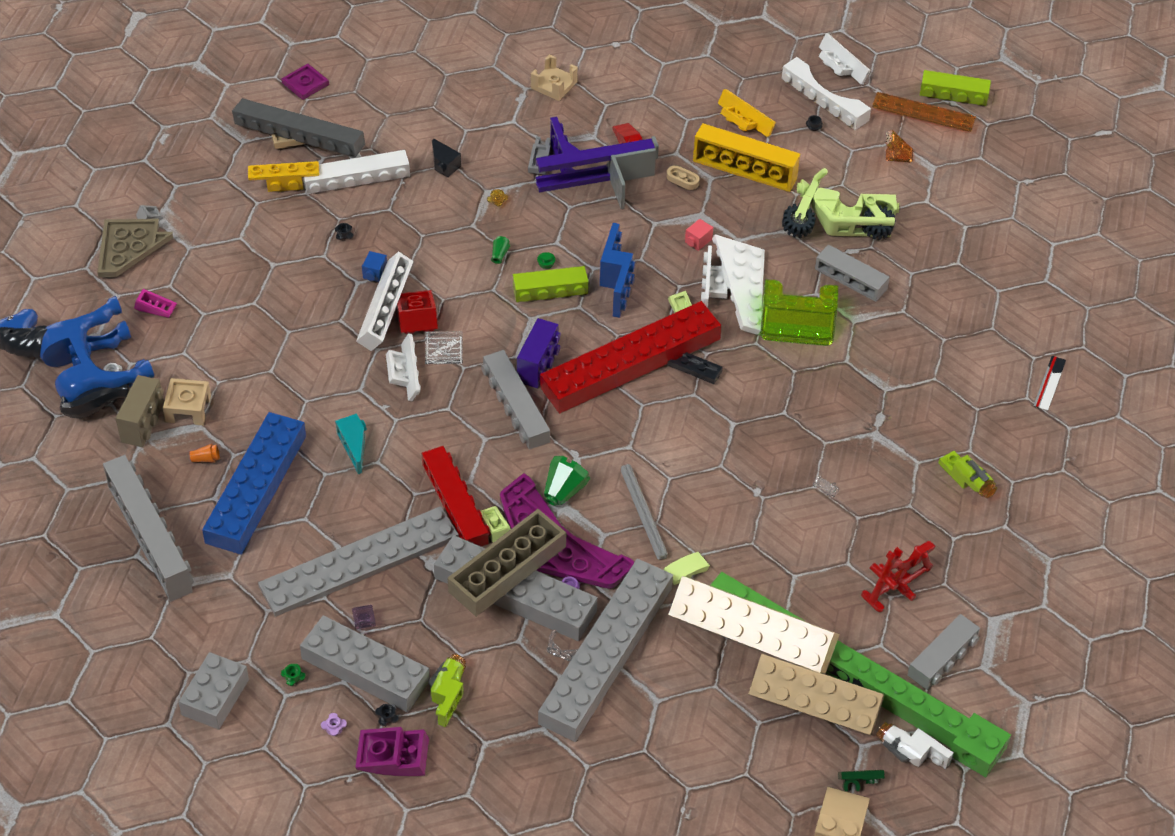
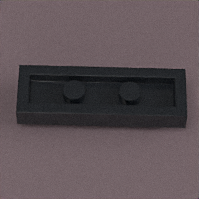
M688 352L676 360H669L668 364H666L712 384H715L723 371L722 366Z

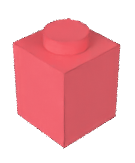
M698 219L686 229L685 243L699 251L712 240L713 227Z

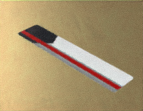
M1051 356L1034 406L1045 410L1049 409L1066 362L1065 359Z

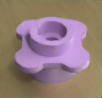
M331 713L329 718L321 723V728L326 730L329 735L337 736L346 727L347 722L344 719H340L336 713Z

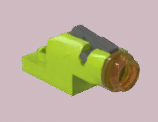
M952 451L939 459L938 464L963 489L969 486L973 491L978 492L980 496L990 498L997 491L996 483L991 476L969 455L961 458L955 451Z
M452 654L451 657H448L429 680L431 699L434 703L438 704L436 710L438 725L443 727L447 726L464 694L463 683L460 680L466 668V660L458 654Z

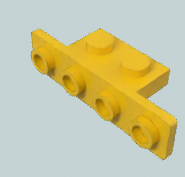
M724 89L722 91L718 104L723 107L720 114L725 116L727 121L735 123L743 131L756 129L766 137L771 135L776 124L774 120L729 90Z
M318 161L248 166V180H266L268 192L303 190L302 177L319 176Z

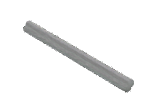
M629 464L621 466V473L655 555L659 560L666 559V548L633 469Z

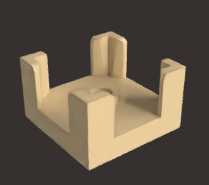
M549 54L545 58V69L539 75L536 69L531 73V89L560 101L577 83L578 67L571 64L570 73L556 68V57Z
M171 378L163 405L165 422L175 423L174 414H185L193 416L195 425L204 426L205 402L209 403L211 399L209 382Z

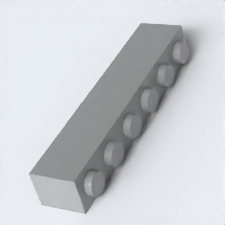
M501 350L483 356L482 372L485 376H488L491 388L496 390L497 399L503 403L506 415L511 417L514 429H518L521 442L525 443L529 450L550 443V429L505 351Z

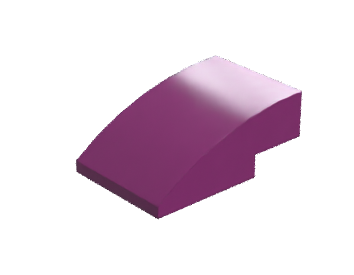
M402 727L360 730L355 768L360 771L382 775L425 776L429 737L424 729L403 731Z

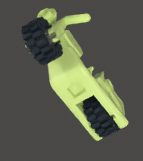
M823 168L814 175L811 185L801 179L800 183H797V193H800V197H803L801 203L796 206V203L792 207L788 206L782 219L783 230H788L787 234L790 236L792 233L794 238H796V235L799 238H802V235L806 237L808 233L812 232L816 214L828 235L873 237L872 239L878 237V240H882V237L884 239L890 237L896 222L895 216L896 213H899V203L896 201V195L860 194L857 204L853 207H847L840 201V193L838 191L818 188L820 180L828 173V170ZM856 225H862V228L855 227Z

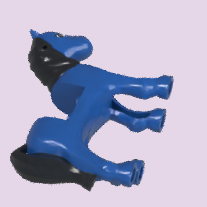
M116 296L109 298L105 305L94 312L74 319L56 322L49 326L35 327L38 321V314L33 309H23L15 315L0 320L1 350L17 356L41 358L50 367L73 364V367L59 374L55 381L57 393L61 398L60 411L70 418L80 419L88 417L101 410L111 401L117 398H126L129 393V387L133 385L138 375L154 378V372L149 360L142 359L137 361L131 370L115 372L100 369L90 358L91 351L108 348L114 349L118 347L121 340L131 338L125 321L118 323L115 329L105 335L87 336V331L90 328L108 323L113 315L122 313Z

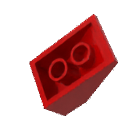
M432 290L401 293L397 303L401 333L413 334L415 331L432 332L434 329H438L437 312Z

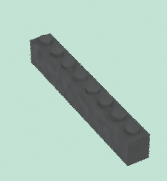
M242 98L232 110L234 123L269 134H277V136L294 139L301 143L355 158L365 146L363 131Z

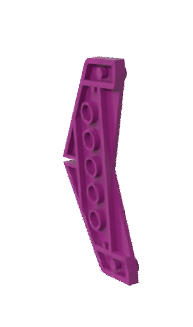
M525 473L500 492V502L510 529L539 509L566 532V547L536 571L562 578L574 577L578 582L611 589L623 581L633 566L634 561L622 554L617 556L582 540L561 526L537 491L535 483Z

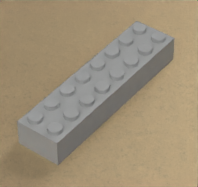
M126 455L103 463L108 488L169 601H174L192 593L191 584L194 581L190 574L192 571L187 560L183 561L182 550L179 545L175 546V538L172 532H167L166 521L164 517H159V509L156 503H151L150 492L147 488H143L144 483L140 474H135L136 468L133 461H128Z
M453 535L434 563L435 579L448 584L447 578L481 553L485 548ZM534 571L493 604L579 641L597 612L598 597L543 573Z

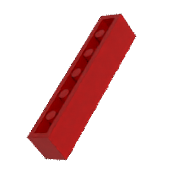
M444 446L422 452V465L452 525L459 534V538L480 547L488 545V536L491 535L490 529L487 524L484 525L481 511L479 509L476 510L474 498L468 494L466 482L464 480L461 481L459 469L453 465L450 452H446Z

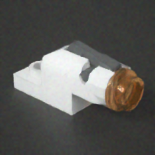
M885 722L877 732L876 736L880 738L879 740L901 762L909 761L919 767L929 757L933 763L942 766L944 769L951 763L953 752L919 728L910 736L908 732L899 729L894 724Z

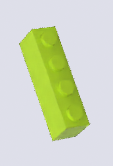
M924 70L919 96L987 106L991 80Z
M585 266L513 274L516 302H526L588 294V278Z

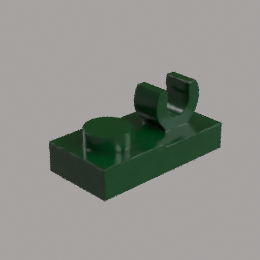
M884 770L838 772V779L845 780L842 785L843 791H848V784L851 782L855 785V791H859L860 784L856 779L866 780V784L879 783V779H885Z

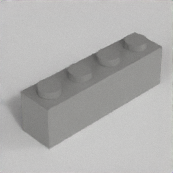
M827 245L816 258L815 270L875 302L888 289L889 276L837 248Z
M960 614L910 664L907 676L926 690L932 685H937L942 678V674L945 671L948 673L953 668L954 662L957 659L961 660L967 653V649L977 644L980 638L978 637L980 627Z

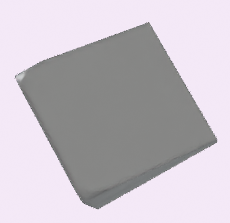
M140 205L136 214L138 219H159L160 221L163 218L156 206Z

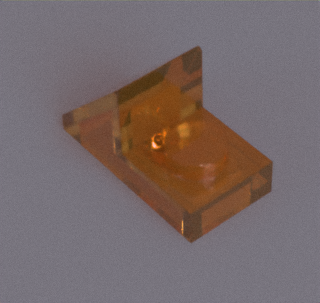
M893 130L886 132V146L888 147L886 149V160L911 163L913 161V149Z

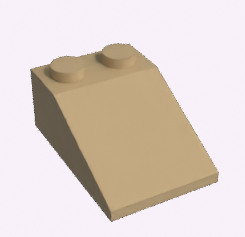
M827 787L814 836H861L870 798Z

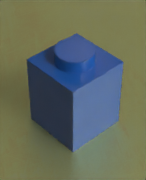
M369 251L362 265L363 279L379 282L387 263V255Z

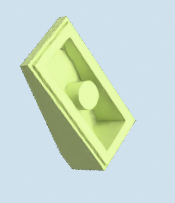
M497 506L481 510L482 521L484 525H488L491 533L489 537L493 543L511 530Z

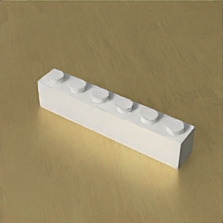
M400 150L319 164V176L303 177L306 194L410 177L409 161L406 151Z
M399 251L386 263L356 342L370 351L375 349L384 340L413 264L411 259Z

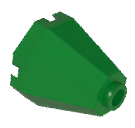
M554 456L549 467L544 496L546 501L553 506L563 505L585 487L590 480L589 472L573 460L571 463L567 462L568 458L565 456Z

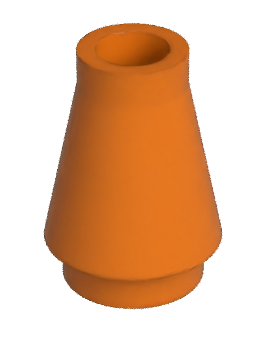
M211 443L190 451V460L192 463H215L216 460H220L219 448Z

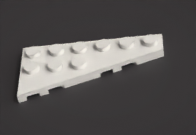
M715 234L712 240L717 246L716 253L722 262L721 269L727 288L730 289L732 294L730 296L731 300L735 303V313L740 329L758 335L761 331L765 250Z

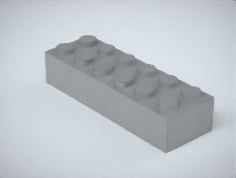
M324 615L300 644L303 660L389 704L395 705L407 713L429 684L430 674L428 667Z

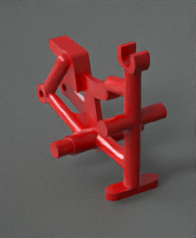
M927 541L920 546L916 545L909 559L905 561L900 559L903 551L898 547L895 548L894 552L888 551L886 555L888 560L885 566L882 563L879 565L873 563L870 566V570L879 579L872 594L867 590H863L861 593L862 598L877 612H882L884 606L878 601L879 596L891 589H897L903 596L912 601L916 594L911 591L907 584L924 572L932 569L933 564L930 563L928 554L936 546L931 541ZM922 561V568L913 574L907 573L909 569ZM896 568L898 571L893 573L892 569Z

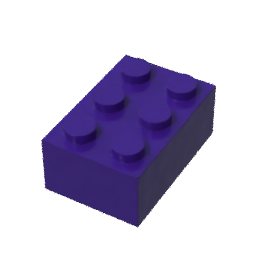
M537 318L517 356V373L524 385L538 389L540 386V374L547 371L548 368H552L554 356L558 355L560 351V345L558 344L561 336L559 324Z

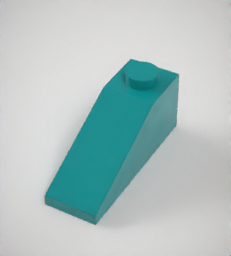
M356 413L336 420L335 424L336 433L357 473L361 474L365 446L364 431L367 428L364 420H360Z

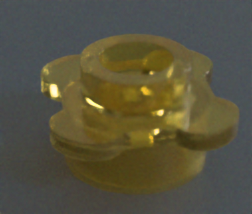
M500 189L492 190L490 196L487 197L489 203L492 202L498 207L508 200V196Z

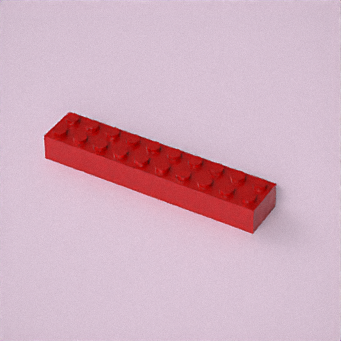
M702 301L697 302L541 373V390L560 414L668 364L669 360H676L682 357L686 352L692 353L720 340L721 324Z

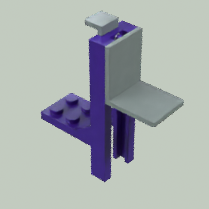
M551 117L550 138L554 155L536 158V166L539 173L558 169L561 172L536 177L539 193L610 181L620 209H624L625 181L655 176V162L658 159L659 145L655 136H652L651 139L579 150L568 142L567 135L563 134V124L559 123L558 117ZM609 161L607 162V165L579 170H575L572 168L576 166Z

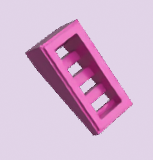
M142 289L135 301L134 309L169 318L177 303Z

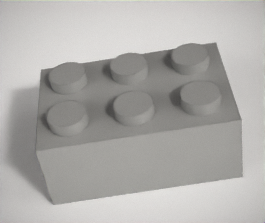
M209 652L179 700L181 715L220 729L249 681L247 666Z

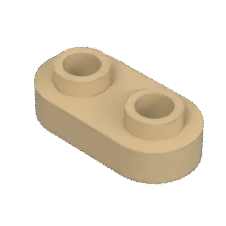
M671 166L667 169V179L670 182L688 190L696 189L699 186V176L680 166Z

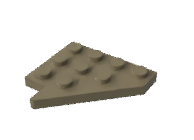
M159 219L104 220L97 272L98 277H118L172 240L173 232H159Z

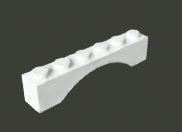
M798 57L783 66L782 79L829 111L846 123V125L857 130L869 121L870 107L860 100L841 97L824 89L813 78L809 65Z

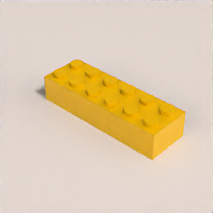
M702 123L695 135L693 162L788 192L791 191L797 180L800 153Z

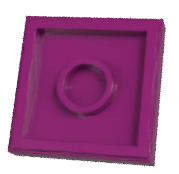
M309 64L281 78L282 83L302 100L329 85V80Z

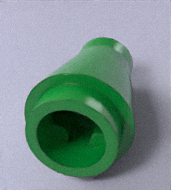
M498 236L493 240L491 258L493 263H502L504 256L510 248L508 238Z

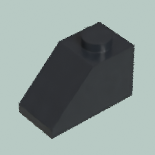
M436 139L432 140L434 169L438 173L449 177L461 167V153Z

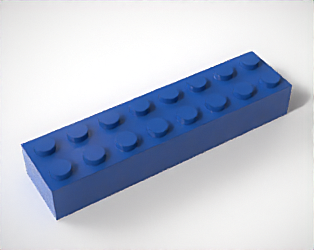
M268 412L202 529L205 544L242 555L306 438L305 423L303 421Z

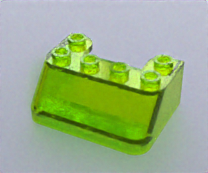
M765 279L760 331L763 339L823 346L833 343L838 307L837 285L822 286L818 298L782 294L783 285L781 282Z

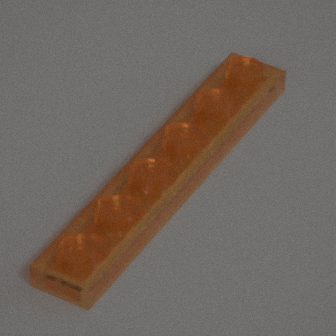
M877 92L872 108L972 132L976 116L881 92Z

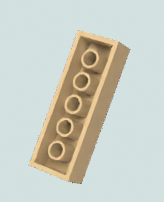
M761 654L749 691L751 696L870 736L872 735L884 698L882 693Z

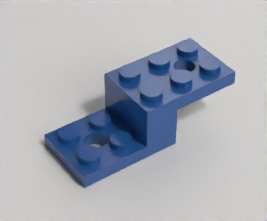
M612 223L600 261V286L614 289L613 317L620 318L621 312L626 309L627 300L625 299L630 296L631 287L629 286L634 283L635 274H632V272H634L636 262L633 261V253L621 251L622 244H619L622 238V232L619 231L620 224Z

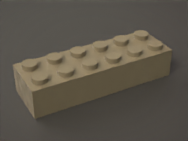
M539 509L535 510L447 578L448 592L477 617L566 547V532Z

